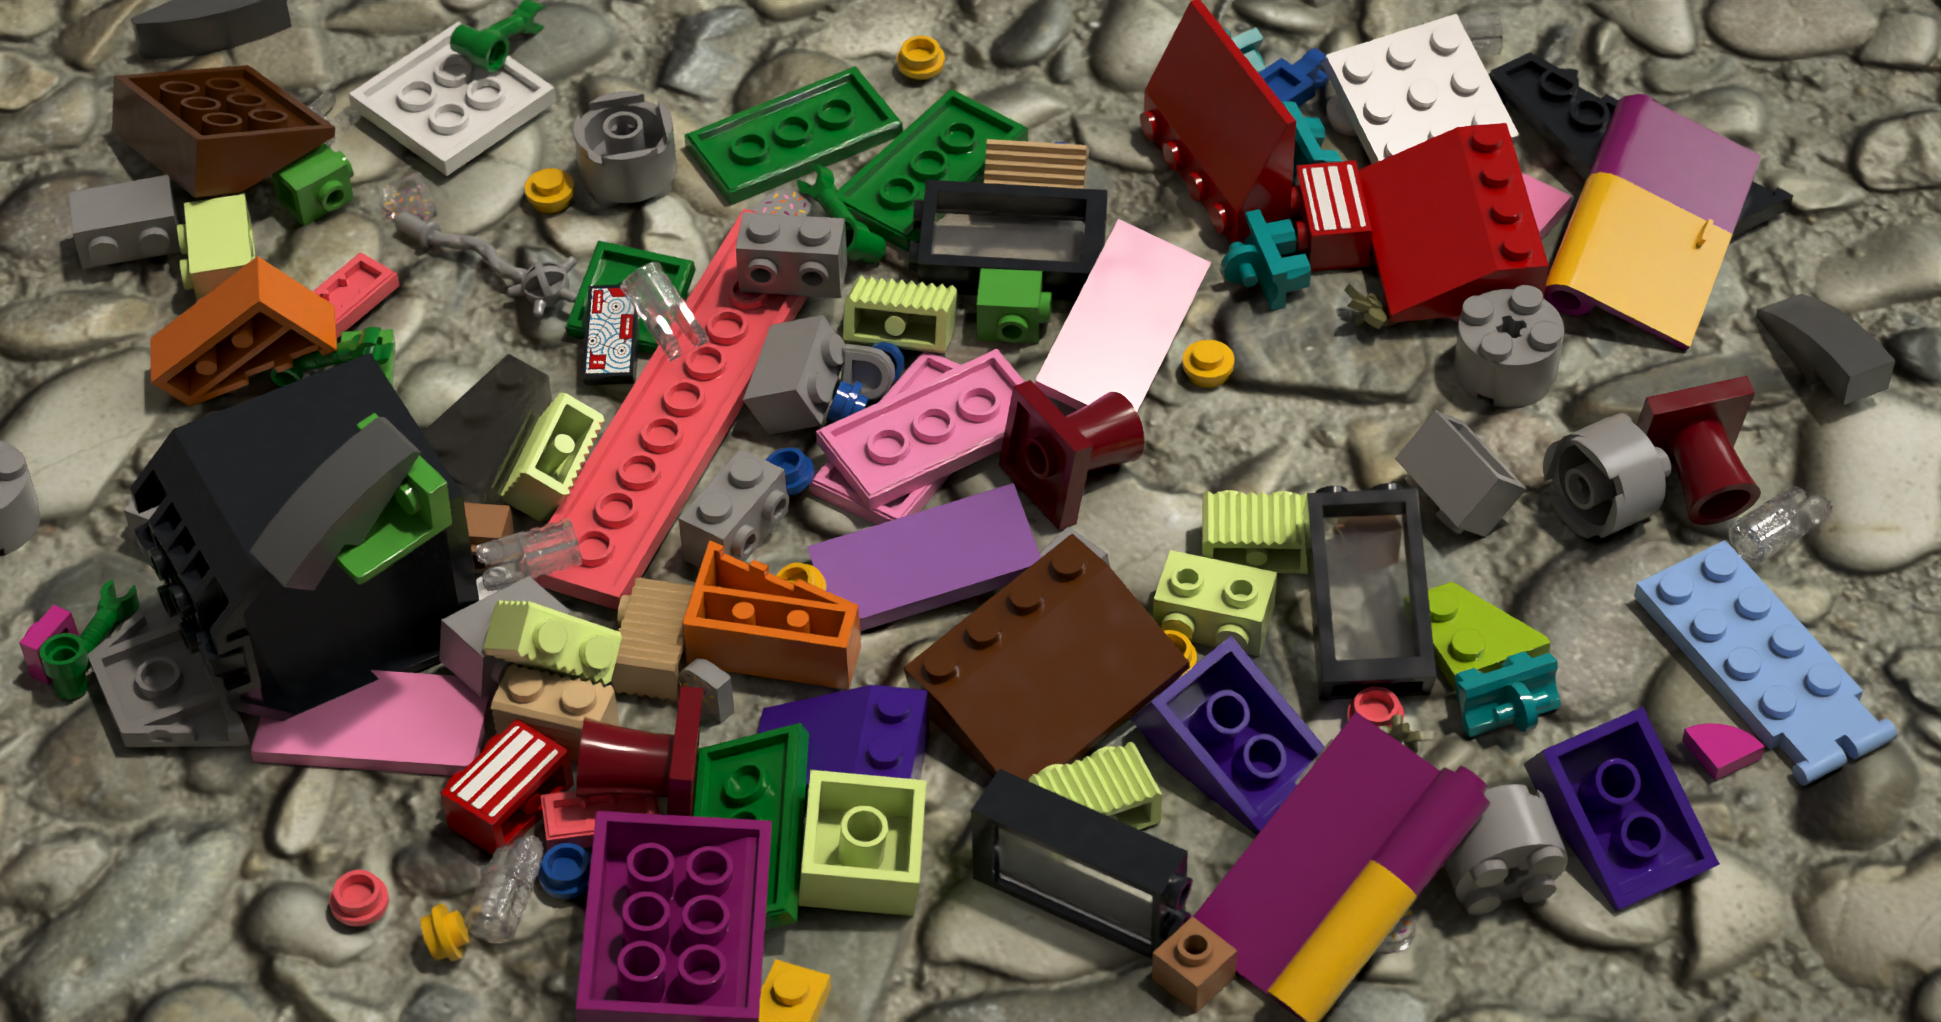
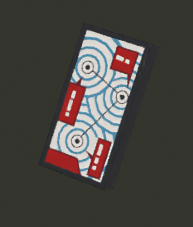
M640 284L589 285L582 379L585 385L635 384L637 379L643 296Z

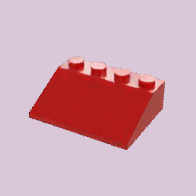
M1192 0L1144 90V112L1140 114V124L1146 138L1150 141L1154 140L1162 150L1168 167L1172 171L1177 170L1186 182L1191 198L1195 202L1200 201L1210 214L1215 230L1220 234L1224 233L1231 244L1239 241L1244 245V241L1250 233L1245 220V212L1260 209L1266 223L1290 219L1296 120L1201 0Z
M1507 123L1456 127L1358 170L1372 228L1371 248L1390 323L1458 317L1461 315L1464 301L1467 298L1494 290L1515 289L1521 285H1530L1538 288L1542 292L1544 299L1549 265Z

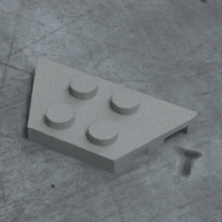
M162 602L146 615L137 611L122 624L120 631L116 635L106 638L87 655L91 669L125 747L244 746L249 744L246 729L238 712L232 710L227 702L223 679L212 676L204 664L200 652L190 655L178 628V624L182 623L179 615L170 618Z

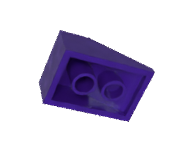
M1232 636L1228 637L1131 719L1171 767L1255 835L1260 833L1326 750L1325 746Z
M867 685L766 707L762 710L758 733L801 723L809 733L804 811H806L810 770L921 779L929 735L927 690Z
M1643 707L1546 748L1523 764L1536 792L1539 790L1543 793L1556 828L1615 912L1720 865Z

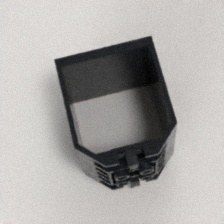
M371 353L173 429L130 487L134 507L138 514L159 506L148 522L138 526L134 531L141 552L152 569H154L159 580L164 581L163 585L157 587L163 607L170 618L179 615L182 623L178 624V628L190 655L200 652L201 658L212 676L232 680L223 684L227 702L234 711L285 721L379 680L371 670L414 673L440 662L441 620L479 601L463 494ZM373 413H376L379 417L386 418L421 451L420 456L447 481L452 524L363 584H357L333 561L315 590L284 587L249 552L295 491L323 462L357 433L356 424Z

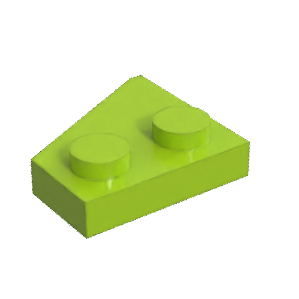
M1453 581L1428 590L1435 663L1454 691H1456L1455 676L1459 672L1475 668L1485 674L1501 669V665L1508 656L1525 651L1532 658L1549 653L1551 642L1547 636ZM1410 597L1403 599L1402 613L1412 627Z

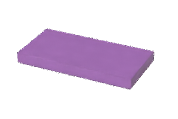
M1014 483L807 546L813 566L825 577L826 591L859 605L860 631L1005 587L1041 558Z

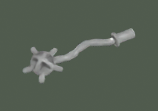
M401 212L396 218L395 228L417 239L423 249L437 246L439 248L476 251L488 261L490 269L502 278L520 283L509 287L507 293L510 297L525 295L534 304L533 316L536 318L542 317L545 307H554L562 300L574 303L577 295L569 290L570 282L567 274L577 263L576 259L572 256L558 264L551 261L542 262L535 255H531L528 257L530 265L528 270L516 268L498 257L495 248L484 239L475 238L470 235L443 234L438 222L430 221L427 223L408 212Z

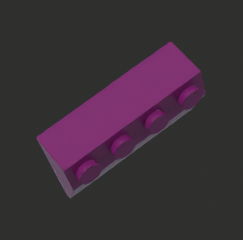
M596 811L576 1002V1022H759L772 821Z

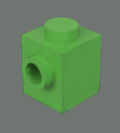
M326 143L272 174L277 200L303 226L354 200L350 178L354 175L352 166L341 151L334 152Z
M981 268L977 297V341L1039 344L1041 323H1050L1052 292H1042V271Z

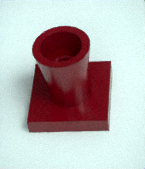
M1748 376L1650 396L1645 399L1636 426L1646 434L1654 447L1664 450L1670 462L1675 464L1684 493L1688 518L1694 524L1711 525L1730 520L1751 508L1760 497V488L1748 473L1734 449L1755 395Z
M1029 380L1013 386L998 465L1060 531L1068 526L1077 524L1088 471L1109 465L1134 462L1141 457L1145 443L1143 426L1132 403L1119 392L1110 391L1089 405L1065 416Z
M680 686L675 734L635 730L584 717L578 757L576 797L600 795L668 798L667 815L691 816L700 741L703 688Z

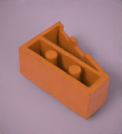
M257 256L150 338L151 383L191 407L249 384V376L272 367L279 373L292 368L293 359L319 350L322 356L337 350L335 306Z
M709 540L682 623L687 666L699 658L708 660L726 672L849 690L861 650L859 605L800 579L795 584L769 573L768 565L754 559L750 564L725 554L724 546Z

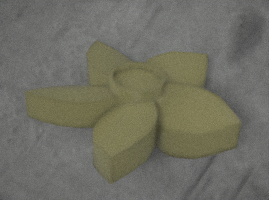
M1350 283L1344 290L1352 298L1347 306L1360 312L1354 320L1357 326L1362 327L1365 322L1378 329L1381 326L1392 327L1396 325L1397 322L1390 323L1387 308L1381 304L1378 295L1369 293L1365 297Z
M1402 715L1391 716L1392 728L1378 726L1414 753L1418 752V742L1434 740V731H1410V724L1403 723Z

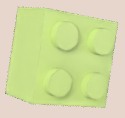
M810 770L798 906L914 916L920 884L927 781Z

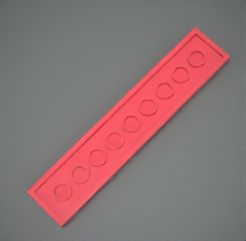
M743 209L579 472L578 478L573 483L574 486L569 491L570 494L558 506L520 567L522 579L530 576L543 588L618 610L622 595H631L632 587L635 585V578L642 577L745 403L743 398L770 326L794 321L808 297L739 291L735 248L743 212H758Z

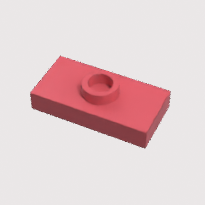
M360 252L313 292L335 306L336 338H338L342 332L348 330L400 285L396 272Z
M576 791L540 795L547 851L562 843H573L582 848L593 847L596 811L660 814L656 796L600 795L576 797Z

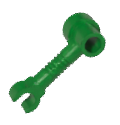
M523 0L518 8L513 10L511 16L480 31L465 24H460L451 35L450 48L452 51L470 58L473 65L489 72H496L507 58L509 51L508 38L518 33L538 34L544 28L543 25L533 21L536 14L544 10L546 6L533 0Z
M811 163L812 168L817 174L816 182L812 186L797 179V187L800 192L811 196L815 201L819 202L830 218H845L847 261L861 260L869 264L879 262L886 250L884 238L870 232L865 224L854 218L836 193L837 188L834 185L832 171L816 163Z
M368 327L362 331V334L355 335L352 340L337 343V350L323 356L319 350L293 359V367L279 373L273 367L271 378L277 385L283 387L303 379L307 370L345 363L368 353L372 354L378 365L385 364L390 358L394 343L376 344L381 328Z
M113 579L106 582L100 590L101 599L98 602L97 612L80 636L71 633H61L43 642L40 647L45 674L52 678L54 690L58 697L71 700L79 698L86 693L88 681L85 670L89 662L87 655L103 642L116 623L122 622L125 617L137 611L139 599L135 585L129 589L125 596L116 598L117 594Z

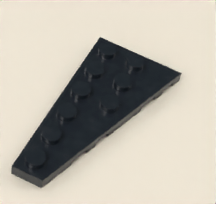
M1531 52L1492 69L1490 80L1497 93L1586 181L1618 100L1608 94L1599 98L1579 87V78ZM1752 181L1732 237L1789 210L1793 195L1779 187L1772 192Z

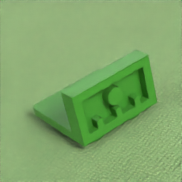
M373 413L356 424L357 433L376 419L378 415ZM419 455L360 546L345 544L334 561L357 584H363L452 524L447 481Z

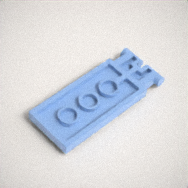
M1725 540L1636 584L1635 599L1767 748L1771 750L1777 746L1781 747L1796 764L1792 770L1795 779L1801 785L1805 786L1846 765L1847 758L1844 751L1852 759H1857L1897 738L1895 725L1887 718L1879 722L1860 702L1863 690Z

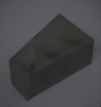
M508 354L422 432L463 494L464 502L493 505L506 504L500 495L539 417L542 416L543 412L553 402L549 375Z

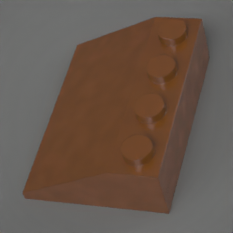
M249 65L114 76L112 132L126 142L130 148L136 150L150 161V164L156 166L166 175H169L173 182L179 184L193 198L198 200L220 198L222 194L241 193L335 137V126Z
M1072 533L903 667L909 688L927 690L929 718L992 778L999 769H1002L1029 781L1033 774L1037 775L1047 766L1053 764L1064 765L1065 763L1071 765L1075 760L1081 758L1190 668V664L1111 567Z

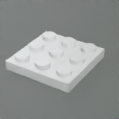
M1457 14L1328 54L1322 64L1372 164L1461 126L1507 123L1513 145L1519 137Z
M459 21L349 93L351 108L446 176L556 102L555 88L508 55L499 70L489 72L473 65L470 58L452 51L450 48V38L454 29L461 24Z

